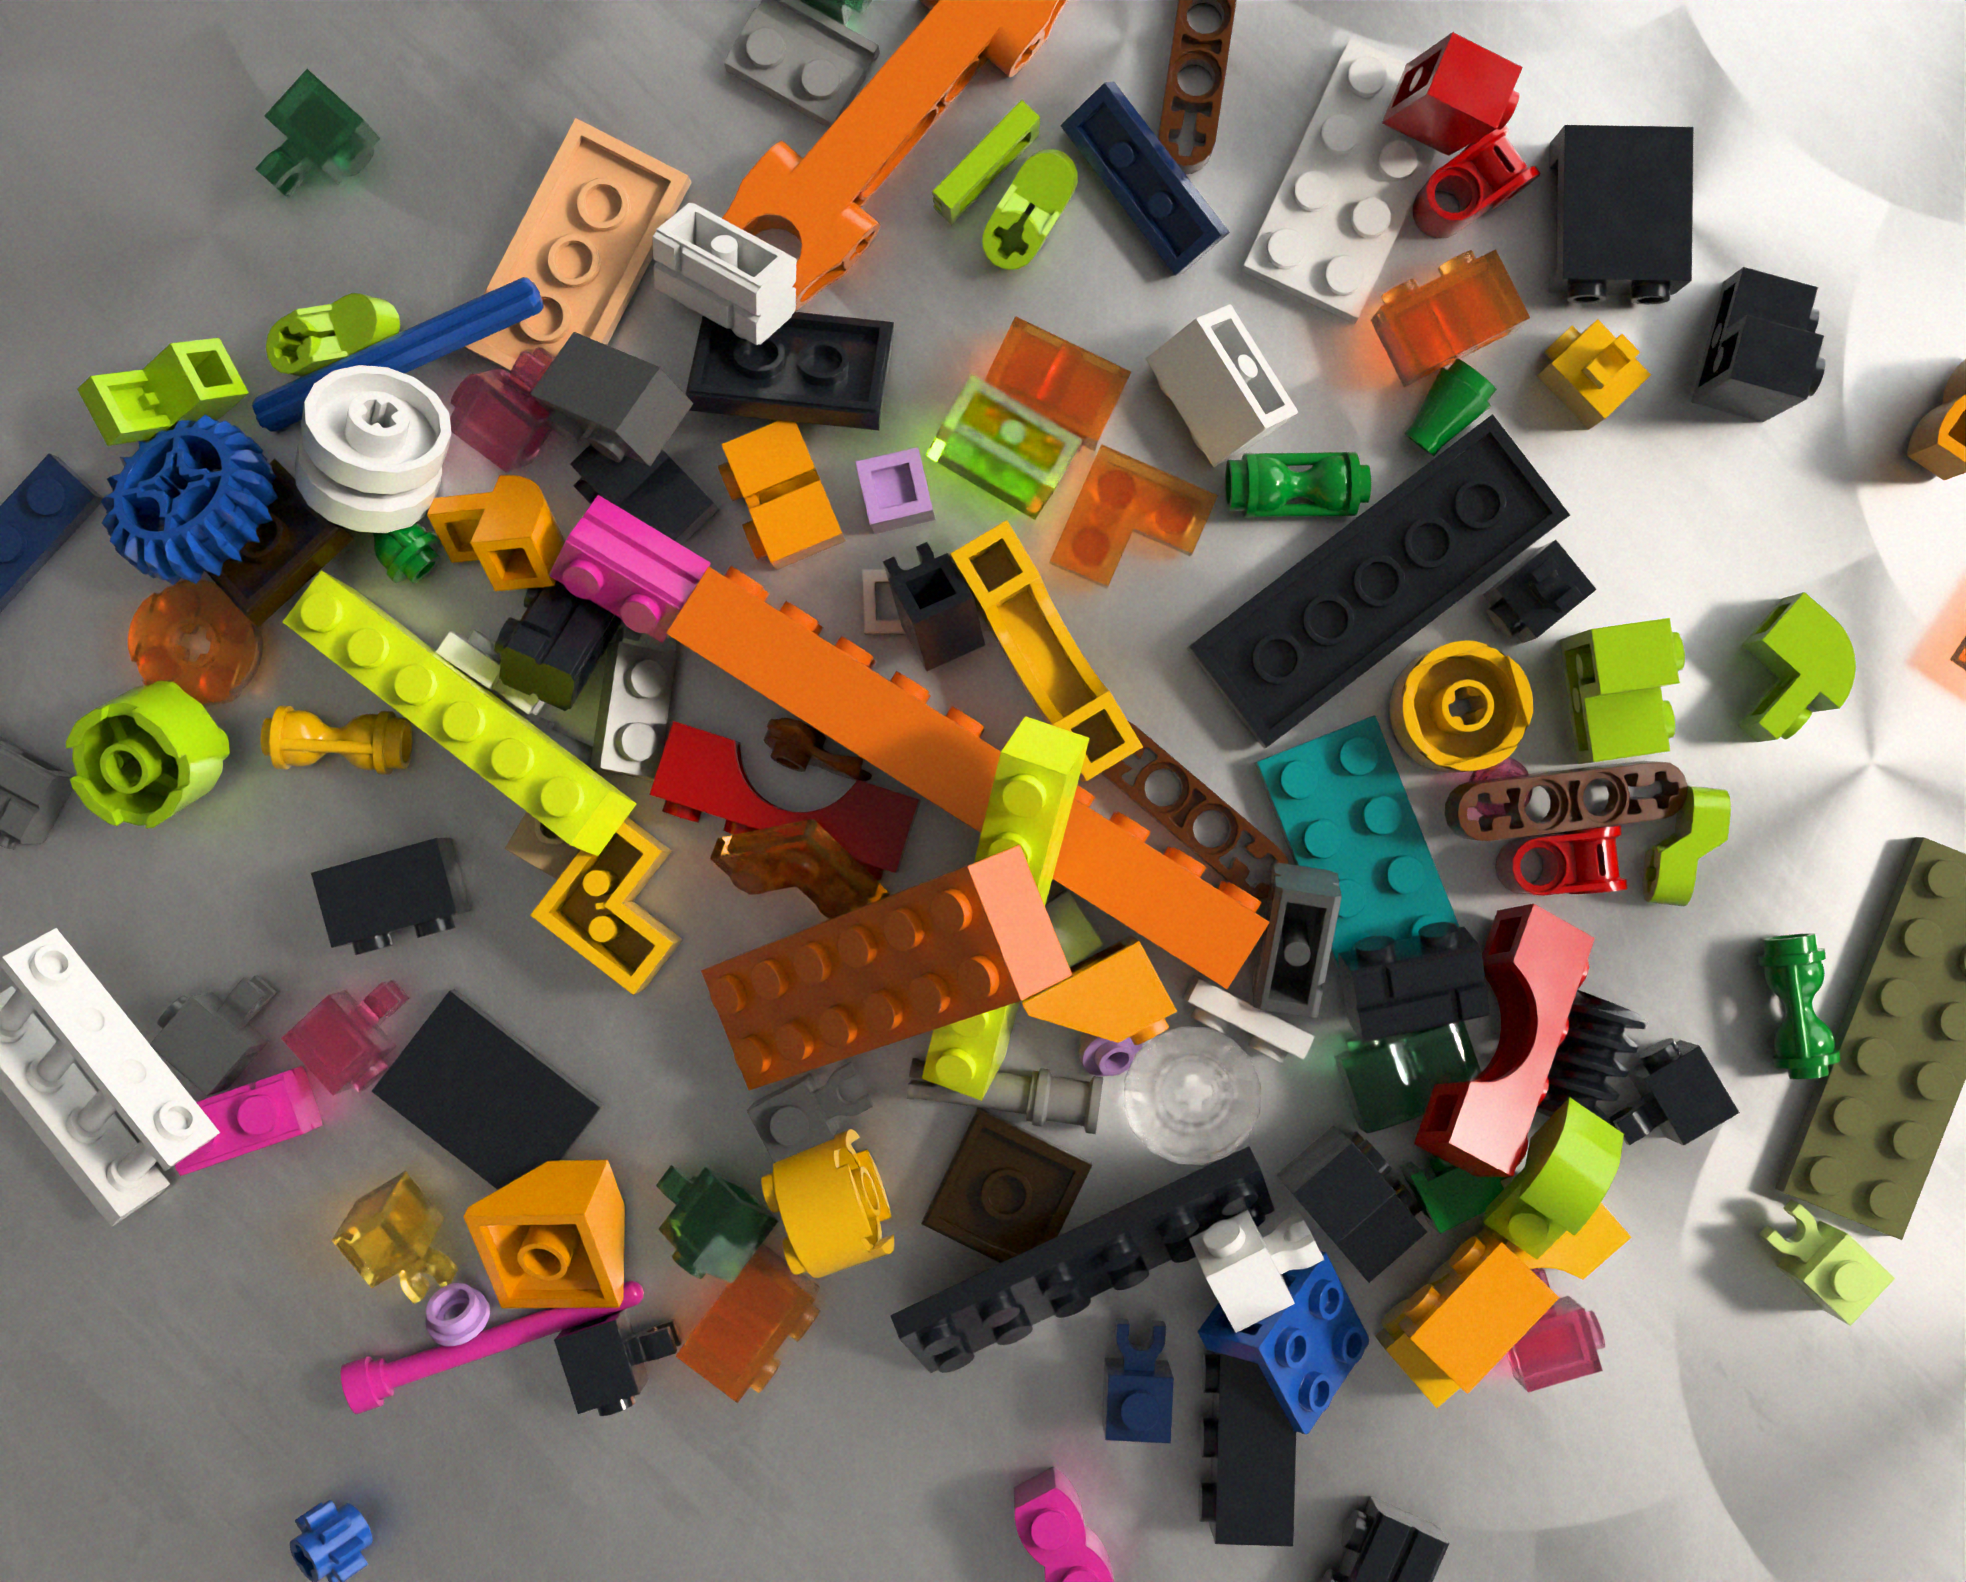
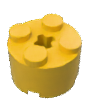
M1456 641L1418 656L1395 679L1390 698V721L1399 744L1420 766L1445 773L1476 771L1492 767L1504 761L1518 747L1517 745L1523 738L1532 718L1533 695L1524 671L1508 655L1505 656L1497 649L1477 641ZM1455 696L1458 700L1468 699L1471 704V711L1463 714L1462 719L1460 716L1452 717L1449 712L1448 704L1455 701Z
M852 1129L835 1134L832 1140L773 1163V1172L761 1177L762 1191L769 1209L773 1213L780 1212L788 1235V1237L783 1238V1251L787 1264L794 1275L808 1272L813 1278H821L889 1255L894 1250V1234L882 1238L880 1221L892 1218L882 1180L868 1149L856 1153L851 1143L860 1138L856 1131Z

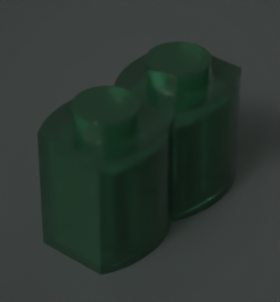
M1464 1021L1364 1043L1361 1042L1358 1036H1354L1345 1041L1348 1051L1334 1056L1358 1128L1367 1134L1424 1115L1435 1084L1466 1082L1481 1073Z

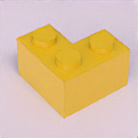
M627 816L599 856L583 850L578 852L530 916L632 995H635L646 989L683 941L681 937L634 902L635 898L672 850Z

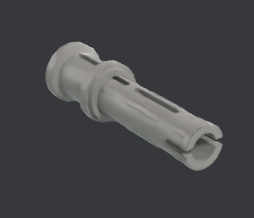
M913 1058L909 1077L921 1079L926 1061ZM1040 1068V1071L1033 1070L1032 1077L997 1072L982 1101L935 1083L911 1080L907 1087V1099L914 1100L916 1098L1027 1114L1026 1121L1032 1122V1125L1042 1127L1045 1121L1084 1126L1086 1133L1096 1134L1103 1077L1093 1076L1090 1082L1053 1077L1049 1069Z

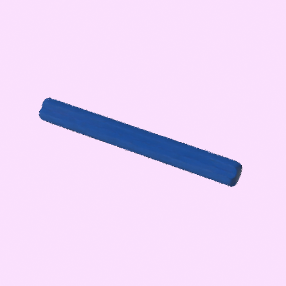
M519 278L256 397L252 402L256 420L262 428H266L270 432L278 431L302 420L304 402L314 383L334 370L364 365L388 367L405 374L539 314L544 308L540 292L535 283L529 278Z

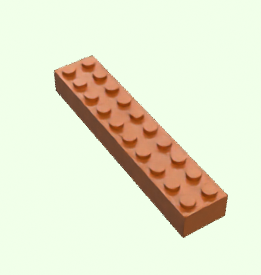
M730 566L723 576L711 567L707 568L666 634L981 833L1001 751L980 739L984 732L982 724L951 706L946 716L926 704L931 697L928 690L898 671L895 672L890 681L872 670L877 663L873 659L874 656L843 636L839 638L835 646L819 636L823 629L818 624L819 621L793 604L785 601L780 611L767 604L765 600L770 593L764 590L761 584L738 569ZM1077 785L1052 879L1225 989H1228L1270 923L1256 914L1262 902L1230 882L1226 883L1222 880L1217 888L1200 878L1206 869L1203 864L1175 847L1171 848L1168 846L1163 854L1145 843L1151 833L1149 830L1120 812H1114L1109 820L1089 808L1095 796Z

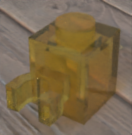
M406 1171L357 1199L331 1240L371 1288L399 1274L402 1290L413 1304L424 1299L431 1286L421 1273L433 1276L439 1286L443 1288L452 1282L458 1271V1267L446 1254L429 1246L444 1221V1217Z

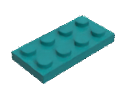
M1375 715L1254 762L1294 864L1338 873L1342 898L1330 954L1341 982L1338 955L1342 952L1355 950L1356 942L1363 938L1389 936L1394 941L1419 936L1418 931L1421 927L1437 922L1454 923L1458 928L1460 927Z

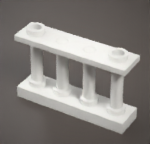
M55 928L3 956L0 960V966L18 987L15 990L11 986L0 992V1089L112 1227L161 1194L170 1185L156 1167V1162L166 1171L214 1139L220 1132L58 929ZM34 1010H36L39 1013V1015L43 1018V1020L59 1038L57 1041L52 1037V1035L48 1032V1030L44 1027V1025L33 1013ZM75 1060L99 1088L98 1092H96L74 1064ZM116 1111L139 1138L140 1141L138 1143L114 1114Z

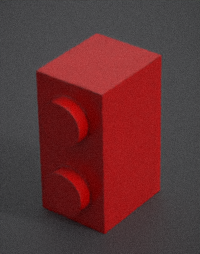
M1452 32L1406 64L1382 124L1450 156L1471 143L1476 144L1482 137L1494 130H1501L1505 127L1519 101L1520 94L1514 91V87L1523 67Z

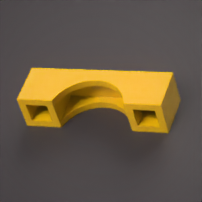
M1007 520L950 553V558L974 597L977 609L1045 722L1090 738L1079 777L1081 782L1088 781L1143 748L1111 692L1095 674L1071 637L1048 595L1039 572Z
M1600 1203L1590 1219L1575 1236L1566 1231L1538 1260L1487 1225L1477 1236L1480 1239L1489 1231L1506 1245L1529 1269H1558L1582 1280L1632 1238L1602 1203ZM1449 1260L1438 1267L1429 1278V1283L1433 1287L1438 1282L1442 1284L1450 1276L1448 1272L1452 1268L1448 1265ZM1405 1299L1395 1305L1383 1317L1381 1325L1384 1328L1375 1337L1430 1402L1438 1408L1460 1387L1398 1325L1406 1317L1403 1313V1308L1409 1299Z

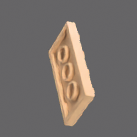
M575 118L484 292L486 294L519 278L527 277L537 286L544 308L539 314L463 348L536 385L573 332L607 345L653 258L652 236L655 234L656 229L670 219L678 210L692 183L689 176Z

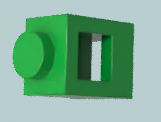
M1433 1154L1428 1157L1430 1166L1423 1170L1411 1161L1400 1166L1415 1199L1424 1208L1422 1213L1427 1223L1439 1234L1485 1212L1486 1207L1504 1190L1501 1181L1508 1178L1475 1177Z

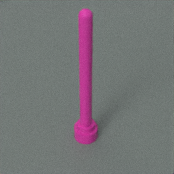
M636 1281L624 1282V1297L620 1308H548L483 1330L475 1338L461 1345H439L389 1363L383 1358L373 1361L370 1356L343 1364L340 1374L345 1398L354 1414L383 1406L384 1398L394 1395V1388L636 1306L644 1297L643 1287Z

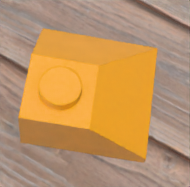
M1132 935L1070 967L1072 976L1022 1000V1005L1028 1016L1117 1043L1130 1037L1134 1045L1144 1043L1167 1030L1169 1026L1165 1018L1177 1012L1140 941Z
M608 1160L547 1161L467 1208L463 1216L501 1308H620L624 1297L625 1205Z

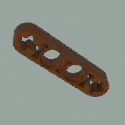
M1178 0L1158 139L1185 174H1193L1201 170L1209 162L1216 142L1237 0ZM1199 3L1211 4L1219 10L1222 16V25L1212 33H1199L1190 27L1187 21V12L1192 6ZM1189 65L1202 66L1210 72L1213 78V87L1201 96L1189 95L1180 88L1177 79L1178 73ZM1172 106H1175L1176 108H1178V109H1180V110H1179V111H1172V110H1171V107H1172ZM1185 111L1197 113L1194 123L1193 140L1203 143V146H1195L1190 156L1179 155V145L1169 141V138L1175 139L1179 137ZM1209 111L1210 116L1208 117L1200 112Z
M1129 722L1143 748L1132 755L1139 760L1144 750L1147 749L1155 756V760L1140 769L1133 786L1129 785L1122 778L1123 774L1132 769L1123 760L1104 770L1101 774L1225 880L1255 898H1267L1269 891L1267 883L1258 881L1253 886H1250L1245 881L1250 870L1238 858L1233 857L1227 868L1219 861V858L1235 848L1242 831L1251 837V841L1241 848L1256 859H1261L1266 854L1270 855L1274 860L1269 867L1271 873L1274 863L1289 864L1286 855L1277 845L1136 725ZM1159 769L1173 772L1178 777L1181 785L1178 799L1165 807L1152 803L1145 792V782L1148 776ZM1208 810L1223 814L1229 825V833L1226 840L1221 845L1213 848L1200 844L1193 832L1197 816Z
M1636 761L1467 782L1458 785L1450 792L1445 802L1444 815L1447 825L1454 834L1464 839L1494 841L1665 819L1674 816L1683 807L1687 799L1688 786L1684 774L1671 763ZM1599 779L1606 785L1609 796L1606 807L1600 813L1593 815L1584 805L1583 794L1586 786L1592 780ZM1654 781L1662 782V793L1654 795L1653 798L1630 797L1628 786L1640 787L1651 785ZM1541 786L1549 794L1550 809L1541 821L1534 822L1526 815L1524 801L1532 788ZM1477 802L1490 804L1504 803L1506 815H1483L1479 817V821L1468 820L1467 810L1470 807L1476 806Z

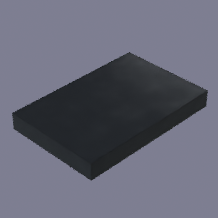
M794 312L792 317L761 345H755L746 339L738 337L731 328L727 329L702 316L685 394L693 403L689 411L879 431L893 343L894 322Z
M455 989L450 990L371 1091L497 1190L547 1161H561L604 1106Z

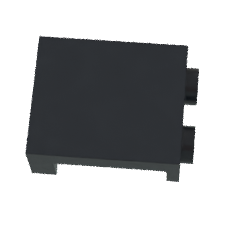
M1563 126L1550 142L1549 168L1558 169L1557 270L1549 279V293L1567 294V301L1572 303L1601 302L1607 299V294L1631 295L1632 303L1649 305L1670 301V295L1676 294L1692 281L1694 127Z

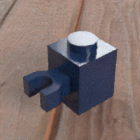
M1116 1319L1115 1337L1123 1358L1105 1357L1102 1425L1105 1440L1171 1443L1174 1377L1167 1360H1156L1165 1345V1322L1152 1320L1151 1339L1144 1345H1135L1128 1339L1130 1328L1128 1319Z

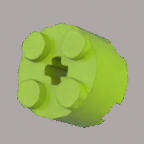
M156 681L153 684L136 686L93 709L76 721L66 740V749L73 747L72 761L77 775L70 778L72 788L87 809L108 824L118 826L123 822H127L137 826L146 825L145 829L156 827L210 792L222 773L223 760L230 754L229 739L226 733L217 727L201 703L184 692L175 682Z

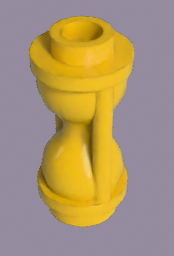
M280 705L276 708L272 718L267 717L263 721L260 741L262 753L265 756H271L272 764L276 769L311 765L325 754L338 753L359 769L376 770L377 774L390 775L393 769H407L412 754L413 734L411 722L407 718H396L393 711H380L379 714L359 715L346 725L335 728L325 724L312 712L294 710L292 706Z

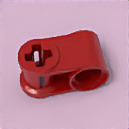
M1506 125L1501 130L1496 129L1485 135L1476 144H1469L1458 156L1437 169L1428 179L1413 203V218L1417 227L1422 232L1434 238L1453 236L1489 210L1496 209L1512 199L1540 176L1541 173L1537 167H1528L1506 137L1509 131ZM1446 191L1453 194L1460 204V212L1450 213L1443 210L1436 202L1435 192Z
M1621 825L1562 832V834L1524 837L1509 841L1501 848L1496 858L1495 869L1498 879L1505 888L1518 894L1544 896L1562 893L1591 894L1626 890L1627 879L1619 876L1616 838L1622 835ZM1530 849L1538 852L1544 864L1540 878L1532 884L1526 881L1520 869L1521 860Z

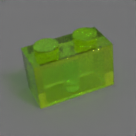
M971 374L942 422L925 456L1036 520L1058 486L1083 440Z

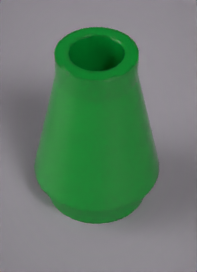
M1457 358L1448 370L1441 367L1412 425L1404 434L1425 452L1435 457L1446 443L1491 407L1488 400L1497 389L1478 371Z

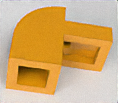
M499 475L492 492L437 497L433 499L427 516L451 563L479 560L494 591L555 585L556 580L550 577L549 574L565 540L540 487L535 482L522 476Z

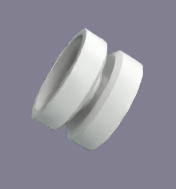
M364 365L334 370L314 383L304 402L301 420L302 436L298 442L295 458L296 486L308 506L328 521L357 532L388 533L411 527L427 515L433 499L438 495L442 477V464L447 456L451 438L449 412L434 391L415 377L388 367Z

